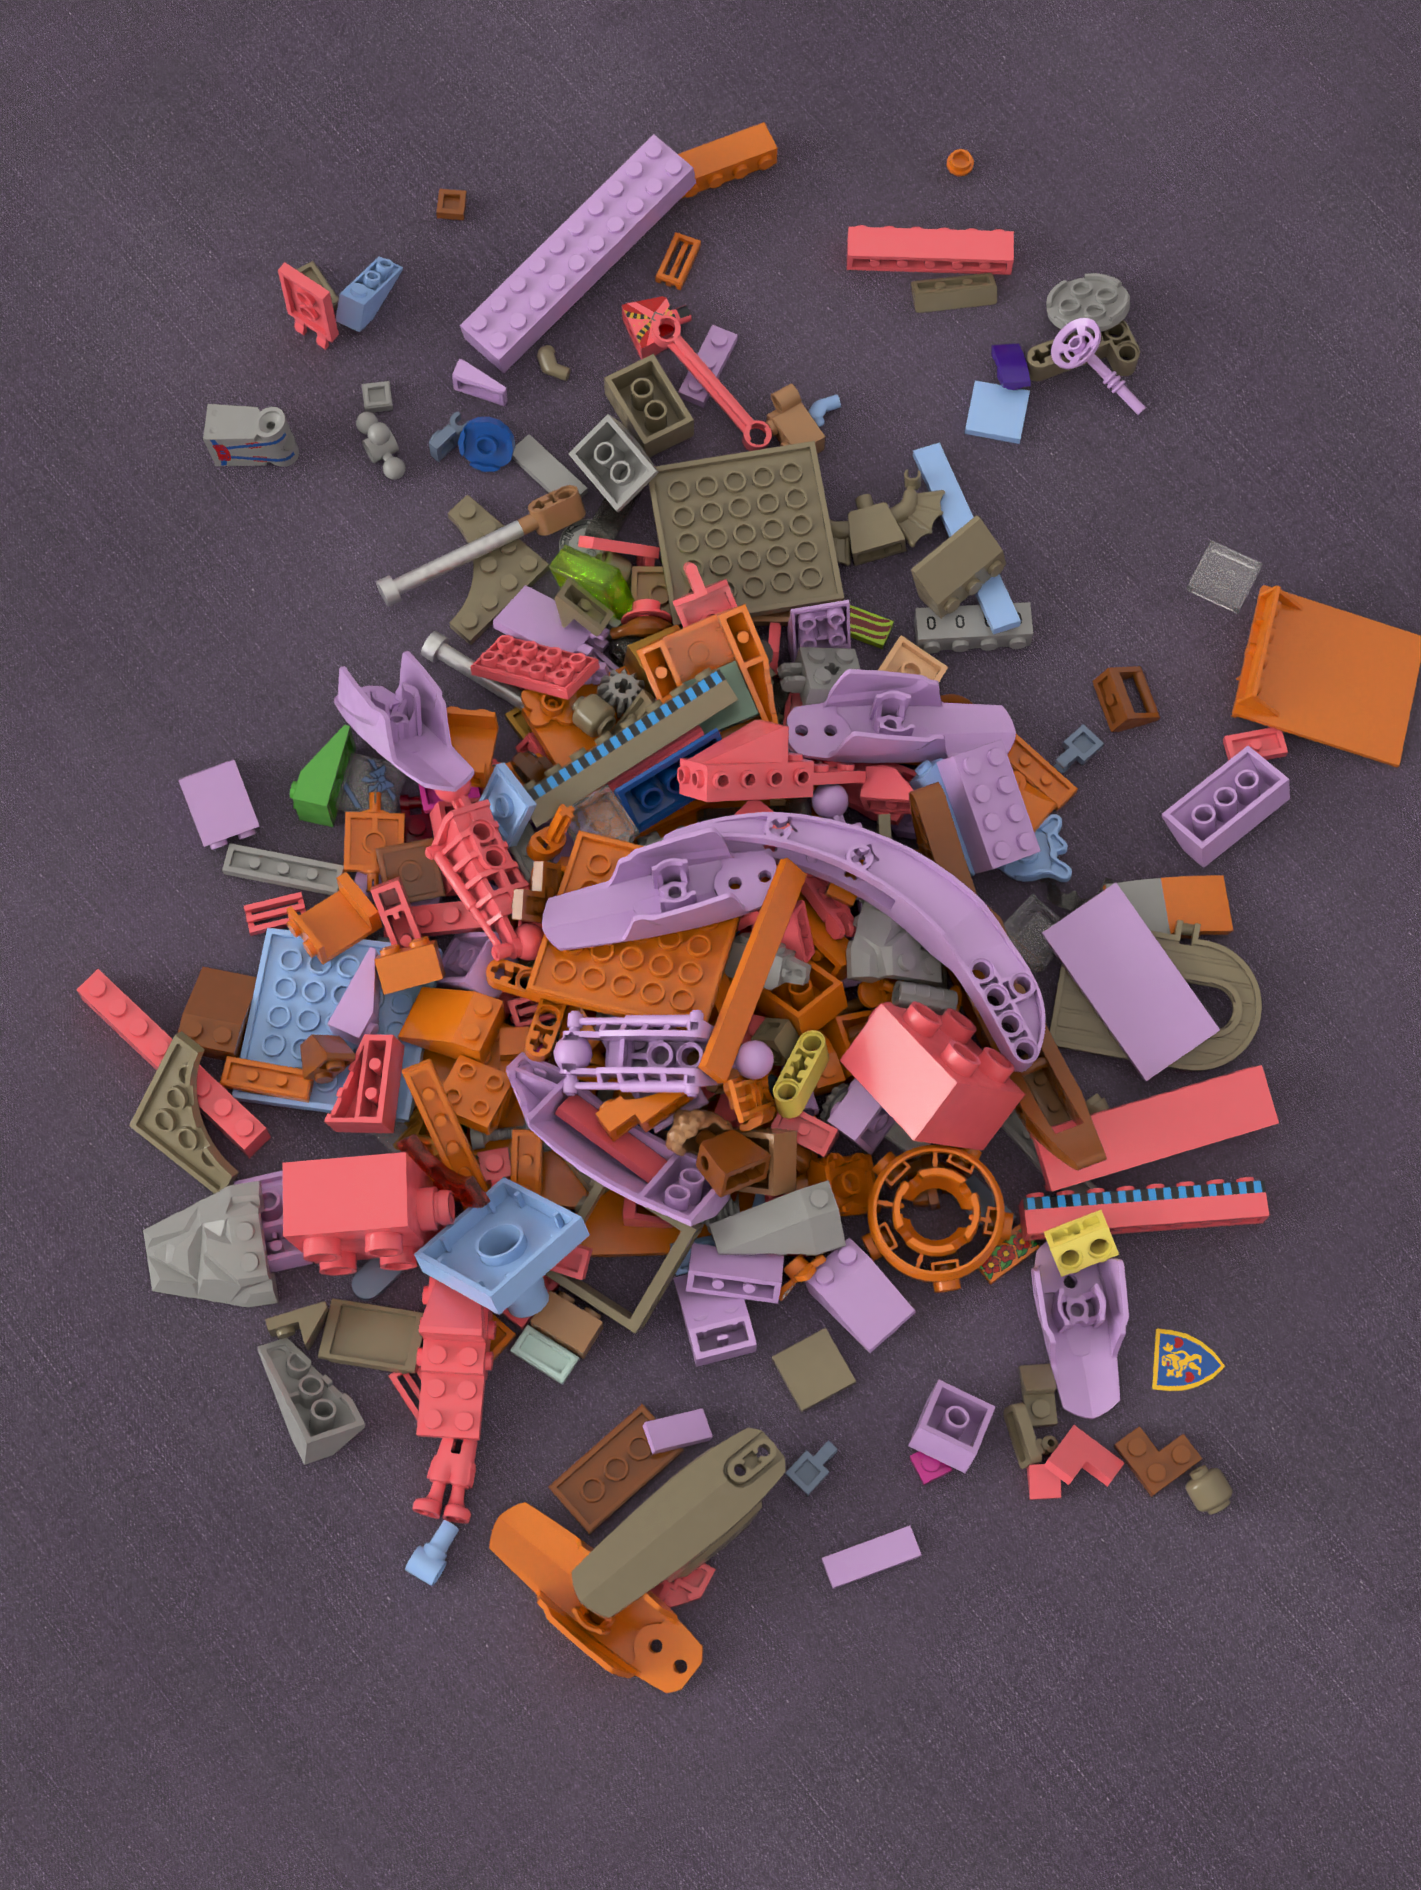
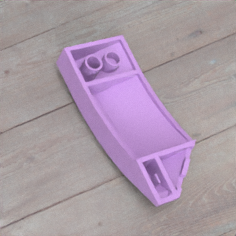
M521 1052L506 1067L507 1076L528 1128L575 1168L608 1189L637 1204L689 1226L715 1217L730 1200V1194L720 1198L697 1169V1155L685 1153L684 1156H677L676 1153L666 1147L665 1140L650 1132L645 1133L640 1126L636 1125L628 1132L667 1160L666 1164L647 1183L555 1115L558 1107L569 1097L563 1093V1080L566 1079V1076L560 1075L559 1067L545 1061H532L524 1052ZM578 1090L577 1095L599 1110V1107L604 1103L589 1090Z

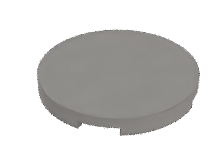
M1088 273L1084 274V278L1074 279L1069 282L1063 280L1047 296L1046 308L1048 318L1060 329L1073 320L1089 318L1098 324L1102 332L1119 324L1130 310V294L1122 286V282L1104 274ZM1087 328L1090 334L1094 333L1092 329Z

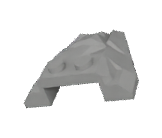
M860 898L859 901L862 903L860 915L854 918L853 926L857 927L854 939L848 942L846 949L847 979L873 983L884 978H891L947 989V967L933 957L893 919Z
M261 1181L229 1185L143 1230L152 1291L246 1308L279 1303L275 1272L269 1271L261 1212L265 1211Z

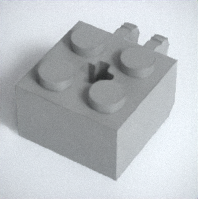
M799 647L795 662L781 664L777 671L779 678L781 677L782 679L780 681L782 691L799 693L802 705L804 706L825 702L829 691L840 676L848 669H860L855 649Z

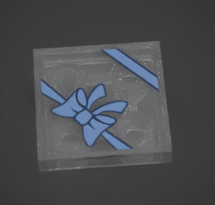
M351 753L335 805L336 809L347 812H362L369 809V793L375 792L374 803H376V793L380 792L382 793L381 810L396 813L400 800L399 795L402 793L407 775L389 761Z

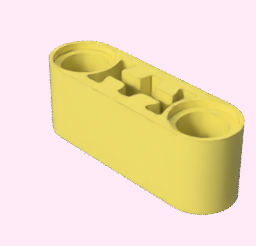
M806 1031L799 1037L773 1087L777 1111L784 1118H795L803 1112L829 1061L826 1040L819 1031Z

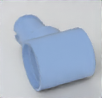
M443 1520L430 1543H425L423 1547L419 1545L416 1548L405 1570L427 1584L434 1586L446 1567L447 1561H445L447 1555L445 1553L459 1529L452 1523Z

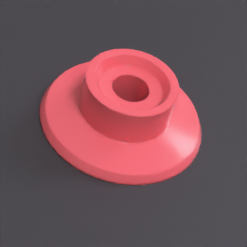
M654 599L634 601L632 603V611L624 614L621 619L623 625L640 616H656L672 623L671 615L661 610V603Z

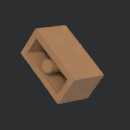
M550 1290L548 1292L549 1301L547 1305L533 1316L530 1321L531 1327L582 1359H585L603 1330V1322L599 1320L601 1316L588 1307H585L584 1310L573 1304L575 1300L566 1293L559 1291L556 1294Z

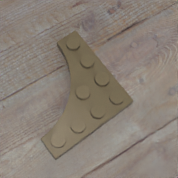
M468 494L448 512V518L458 527L467 543L504 526ZM519 538L473 560V579L468 597L458 614L449 623L450 628L468 644L472 645L493 624V620L525 585L531 588L550 569L549 564Z
M181 1031L173 1037L129 1126L215 1194L221 1189L233 1185V1181H235L239 1172L230 1165L216 1148L200 1114L197 1099V1075L205 1049Z

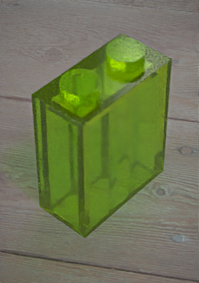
M568 545L563 546L549 565L560 589L570 577L614 613L613 617L621 621L623 615L631 610L632 603L635 600L619 568Z

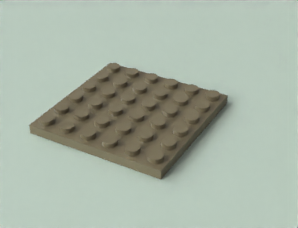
M815 441L655 466L659 473L648 484L673 626L678 624L680 629L683 628L672 601L692 592L683 570V565L686 562H692L697 566L704 586L726 579L737 606L746 604L751 617L844 601Z

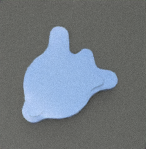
M1052 814L1035 831L1040 852L998 867V869L1010 878L1022 882L1036 881L1042 878H1052L1064 883L1068 882L1071 879L1072 870L1067 864L1057 858L1068 850L1066 841L1059 836L1062 828V818L1057 814Z

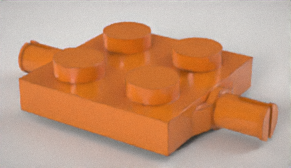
M375 792L369 793V809L362 812H345L344 872H360L367 875L366 892L371 893L372 881H374V886L379 884L380 870L375 849L404 843L405 814L389 813L381 810L382 793L380 792L376 793V803H374Z

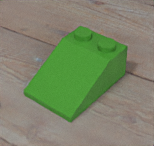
M344 725L300 771L298 781H293L290 789V798L293 799V808L296 809L299 820L334 827L345 782H347L356 751L350 726Z

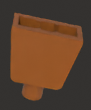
M704 1129L697 1135L696 1143L699 1145L696 1160L697 1169L720 1198L766 1179L771 1155L738 1131L729 1130L716 1136L709 1129Z

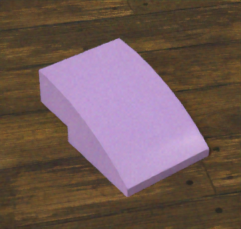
M283 1170L233 1181L234 1185L261 1181L265 1211L261 1212L269 1271L278 1272L313 1264V1262L304 1260L303 1253L283 1237Z

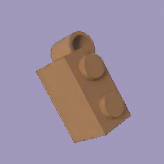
M789 384L772 393L771 400L776 410L767 414L765 422L771 429L772 437H777L780 446L815 441L817 454L823 451L825 435L803 405L796 387L793 384Z

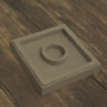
M826 1328L772 1356V1361L801 1413L856 1383L854 1376Z

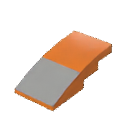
M1224 875L1164 877L1117 883L1151 931L1174 935L1177 920H1182L1183 923L1201 924L1199 936L1228 935L1233 931ZM1105 884L1103 886V890L1107 889L1112 884ZM1181 934V938L1191 939L1192 937Z

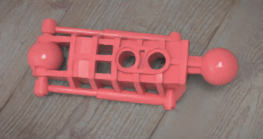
M471 780L456 792L434 789L441 800L452 803L454 810H451L443 818L432 846L426 847V857L430 860H435L468 912H472L493 944L491 955L496 961L508 957L511 959L520 958L523 961H535L544 936L542 924L528 922V924H522L513 929L507 915L512 914L511 905L514 889L531 890V886L518 868L517 862L512 859L508 852L509 846L501 837L498 830L499 824L497 820H494L490 810L491 804L489 800L486 799L471 804L468 797ZM494 880L499 889L493 890L488 881ZM492 929H496L502 941V944L500 943Z

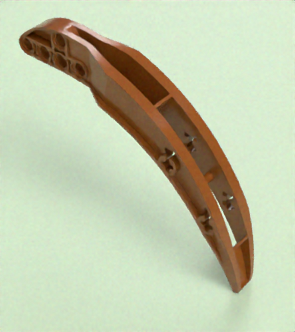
M939 782L910 791V812L920 854L951 873L977 895L942 786ZM987 906L1007 934L1001 917ZM947 968L952 984L961 987V1005L967 1018L977 1028L975 1036L982 1050L985 1047H990L1000 1052L969 995L954 973ZM976 969L972 970L976 978L985 979L983 972ZM1013 984L1014 989L1018 993H1026L1022 985ZM1045 1023L1043 1044L1035 1062L1026 1071H1013L1009 1076L1025 1093V1096L1014 1110L1026 1130L1041 1145L1071 1168L1081 1170L1105 1161L1107 1157L1091 1119L1082 1091ZM1042 1069L1056 1095L1077 1126L1055 1134L1022 1076Z

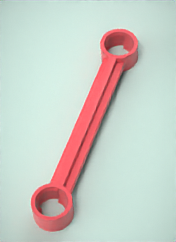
M669 315L657 318L652 328V339L655 344L663 348H670L743 433L742 443L747 450L766 449L772 437L770 427L763 421H754L680 335L681 326L676 318ZM659 325H671L675 329L673 338H661L659 336L661 334L659 332ZM751 429H760L766 434L763 444L756 445L750 442Z

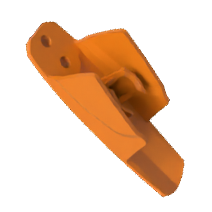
M527 1502L507 1509L498 1517L491 1533L489 1549L537 1594V1604L544 1610L549 1622L585 1654L614 1675L628 1679L637 1676L666 1694L684 1688L703 1662V1646L678 1619V1615L669 1606L649 1591L610 1619L590 1611L580 1603L576 1596L571 1572L594 1548ZM654 1640L662 1642V1650L660 1652H655L652 1649ZM677 1660H684L687 1663V1670L685 1672L677 1670V1664L675 1663Z

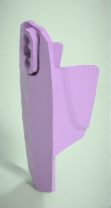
M406 651L402 654L400 683L395 694L383 686L360 687L345 666L339 668L338 695L334 698V703L347 723L381 756L424 788L456 792L473 777L474 769L452 746L446 703L442 697V690L411 652Z
M846 670L829 691L825 702L794 707L786 719L787 726H789L788 746L793 753H801L803 758L834 762L908 763L924 762L925 760L933 761L939 758L946 759L1002 739L1008 754L1016 737L1013 721L1002 705L944 703L940 698L939 682L937 680H930L918 674L878 670ZM796 733H802L804 736H799ZM825 733H831L833 736H828Z
M714 827L678 835L634 849L628 856L620 858L609 881L548 898L543 913L542 930L547 939L556 948L564 951L646 939L733 919L761 909L777 869L776 862L773 857L763 850L731 853L724 838ZM762 877H768L770 881L761 882L760 879ZM732 884H739L741 886L738 889L730 888Z

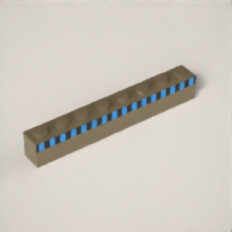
M709 667L695 676L697 681L687 687L685 683L681 684L669 692L672 696L670 699L663 703L658 699L644 708L647 713L637 719L633 715L619 725L622 729L611 735L610 731L604 733L594 740L597 744L588 751L582 747L569 756L571 761L563 767L557 763L544 772L546 777L536 783L532 779L522 785L537 804L530 818L536 828L553 818L561 804H564L566 807L572 806L737 701V696L720 669L712 671Z

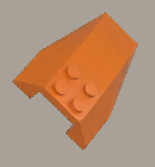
M746 604L709 616L636 650L657 700L660 699L662 703L672 697L669 692L682 683L695 678L703 670L709 667L711 670L736 661L759 716L719 732L722 739L754 720H764L778 724L769 660Z

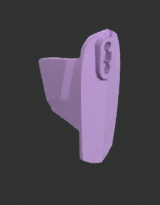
M1046 1241L1036 1251L1034 1268H1031V1277L1036 1309L1042 1326L1050 1365L1063 1409L1082 1418L1094 1419L1108 1412L1120 1401L1117 1355L1126 1335V1325L1129 1319L1124 1262L1118 1258H1109L1105 1262L1096 1263L1081 1269L1077 1273L1061 1277ZM1067 1276L1074 1281V1288H1067L1065 1286L1064 1280Z

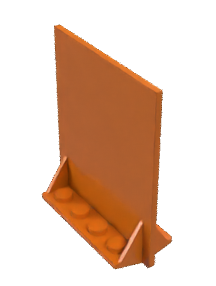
M1263 585L1258 595L1248 644L1244 653L1245 657L1241 675L1236 678L1239 684L1231 717L1244 718L1387 765L1399 767L1421 663V636L1282 591L1281 587L1277 585L1274 587Z

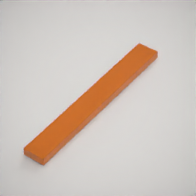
M789 858L780 859L698 1066L718 1084L727 1082L807 876Z

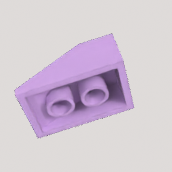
M468 932L454 935L442 955L446 974L443 979L437 980L436 988L475 991L496 999L501 995L502 991L491 987L486 980L487 966L494 958L491 955L493 944L485 932ZM494 932V934L496 935V937L498 938V940H499L500 943L502 944V941H501V939H500L498 933ZM510 957L505 958L506 960H509V961H512V962H515V963H519L518 958H516V959H511ZM499 968L498 972H494L496 979L505 976L504 969Z
M848 1238L845 1241L846 1246L836 1249L826 1257L827 1260L816 1267L817 1270L812 1278L805 1281L808 1292L871 1353L916 1312L873 1260L851 1238Z

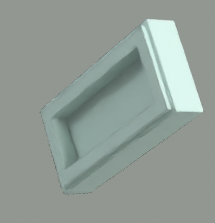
M529 1325L525 1327L510 1350L511 1353L562 1385L579 1361L577 1355Z

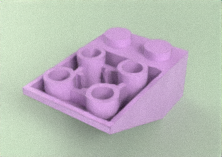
M849 600L791 609L787 635L788 650L792 663L795 662L799 647L851 649Z
M688 1274L673 1278L696 1367L756 1352L757 1343L744 1299L686 1291Z

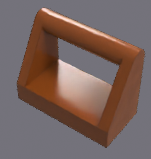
M1141 666L1109 667L1092 681L1111 732L1125 731L1156 722L1160 719ZM1134 679L1146 713L1134 712L1122 680Z

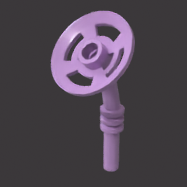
M1079 318L1065 325L1052 343L1051 356L1054 363L1063 369H1073L1087 362L1104 379L1103 384H1108L1107 388H1112L1111 392L1113 394L1117 393L1139 415L1146 407L1124 385L1125 381H1120L1121 377L1119 375L1116 376L1117 372H1112L1094 354L1101 341V330L1098 324L1089 318ZM1087 328L1094 331L1095 338L1087 331ZM1077 330L1078 335L1072 337L1068 344H1064L1066 338ZM1085 337L1089 338L1088 343L1085 341ZM1069 352H1073L1075 356L1071 357ZM1064 353V356H1065L1070 362H1069V363L1064 362V361L1062 360V358H1061V354Z

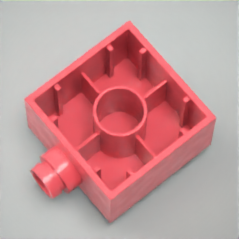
M913 1001L908 1008L897 1007L891 1002L881 1003L872 1011L867 1024L840 1059V1062L913 1141L983 1151L1025 1096V1093L1009 1078L1015 1070L1013 1064L1000 1052L990 1047H985L982 1050L971 1039L977 1031L975 1025L966 1016L951 1008L946 1009L943 1015H937L930 1008L916 1001Z
M406 1152L282 1163L283 1237L303 1253L304 1260L319 1264V1272L321 1274L333 1276L353 1274L357 1272V1260L380 1258V1268L385 1270L400 1271L416 1268L417 1260L414 1254L435 1236V1231L440 1230L441 1225H451L455 1222V1202L452 1191H438L437 1187H434V1182Z

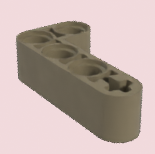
M1122 320L1116 326L1101 332V341L1094 354L1099 359L1106 357L1113 371H1116V374L1125 377L1133 374L1136 370L1140 349L1127 323ZM1071 333L1064 341V344H1068L1069 340L1078 334ZM1109 334H1115L1119 337H1112ZM1085 337V341L1087 343L1089 342V338ZM1054 339L1036 345L1028 351L1026 363L1032 381H1042L1072 370L1060 368L1054 363L1051 356V347ZM1069 352L1071 357L1075 356L1073 352ZM1061 355L1064 362H1070L1065 356ZM1121 357H1128L1130 360H1124Z

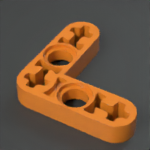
M494 959L488 964L486 969V980L491 987L538 1002L525 1040L524 1051L526 1056L532 1061H545L553 1050L568 1004L526 994V989L522 988L520 981L524 977H530L533 968L506 959L499 961ZM499 968L504 969L505 976L496 979L494 972H498ZM513 972L517 973L515 978V985L511 984ZM543 1013H552L557 1021L552 1026H545L540 1022L539 1018ZM540 1033L545 1034L543 1040L544 1048H541L539 1052H535L533 1045H536Z

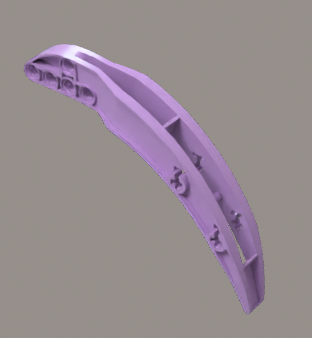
M757 812L724 816L688 825L664 836L663 840L704 828L714 827L724 838L731 853L763 850L775 859L776 864H779L780 859L789 858L803 872L831 882L853 893L893 919L933 957L954 973L980 1013L1001 1054L1013 1064L1014 1071H1026L1037 1059L1045 1033V1008L1041 991L1032 972L984 901L955 876L924 855L897 841L862 827L832 819L784 812ZM787 822L790 823V826L786 827L785 829L772 828L773 825H775L777 828H781L783 826H786ZM764 846H775V852H772L770 848L765 849ZM846 872H849L856 877L853 880L851 877L846 878L844 875ZM976 969L983 972L985 979L976 978L972 970ZM1013 984L1022 985L1026 993H1018L1014 989ZM987 996L997 998L1000 1006L991 1005L988 1002ZM1004 1022L1009 1023L1013 1027L1014 1032H1006L1001 1024ZM1016 1050H1024L1028 1054L1029 1059L1019 1058Z

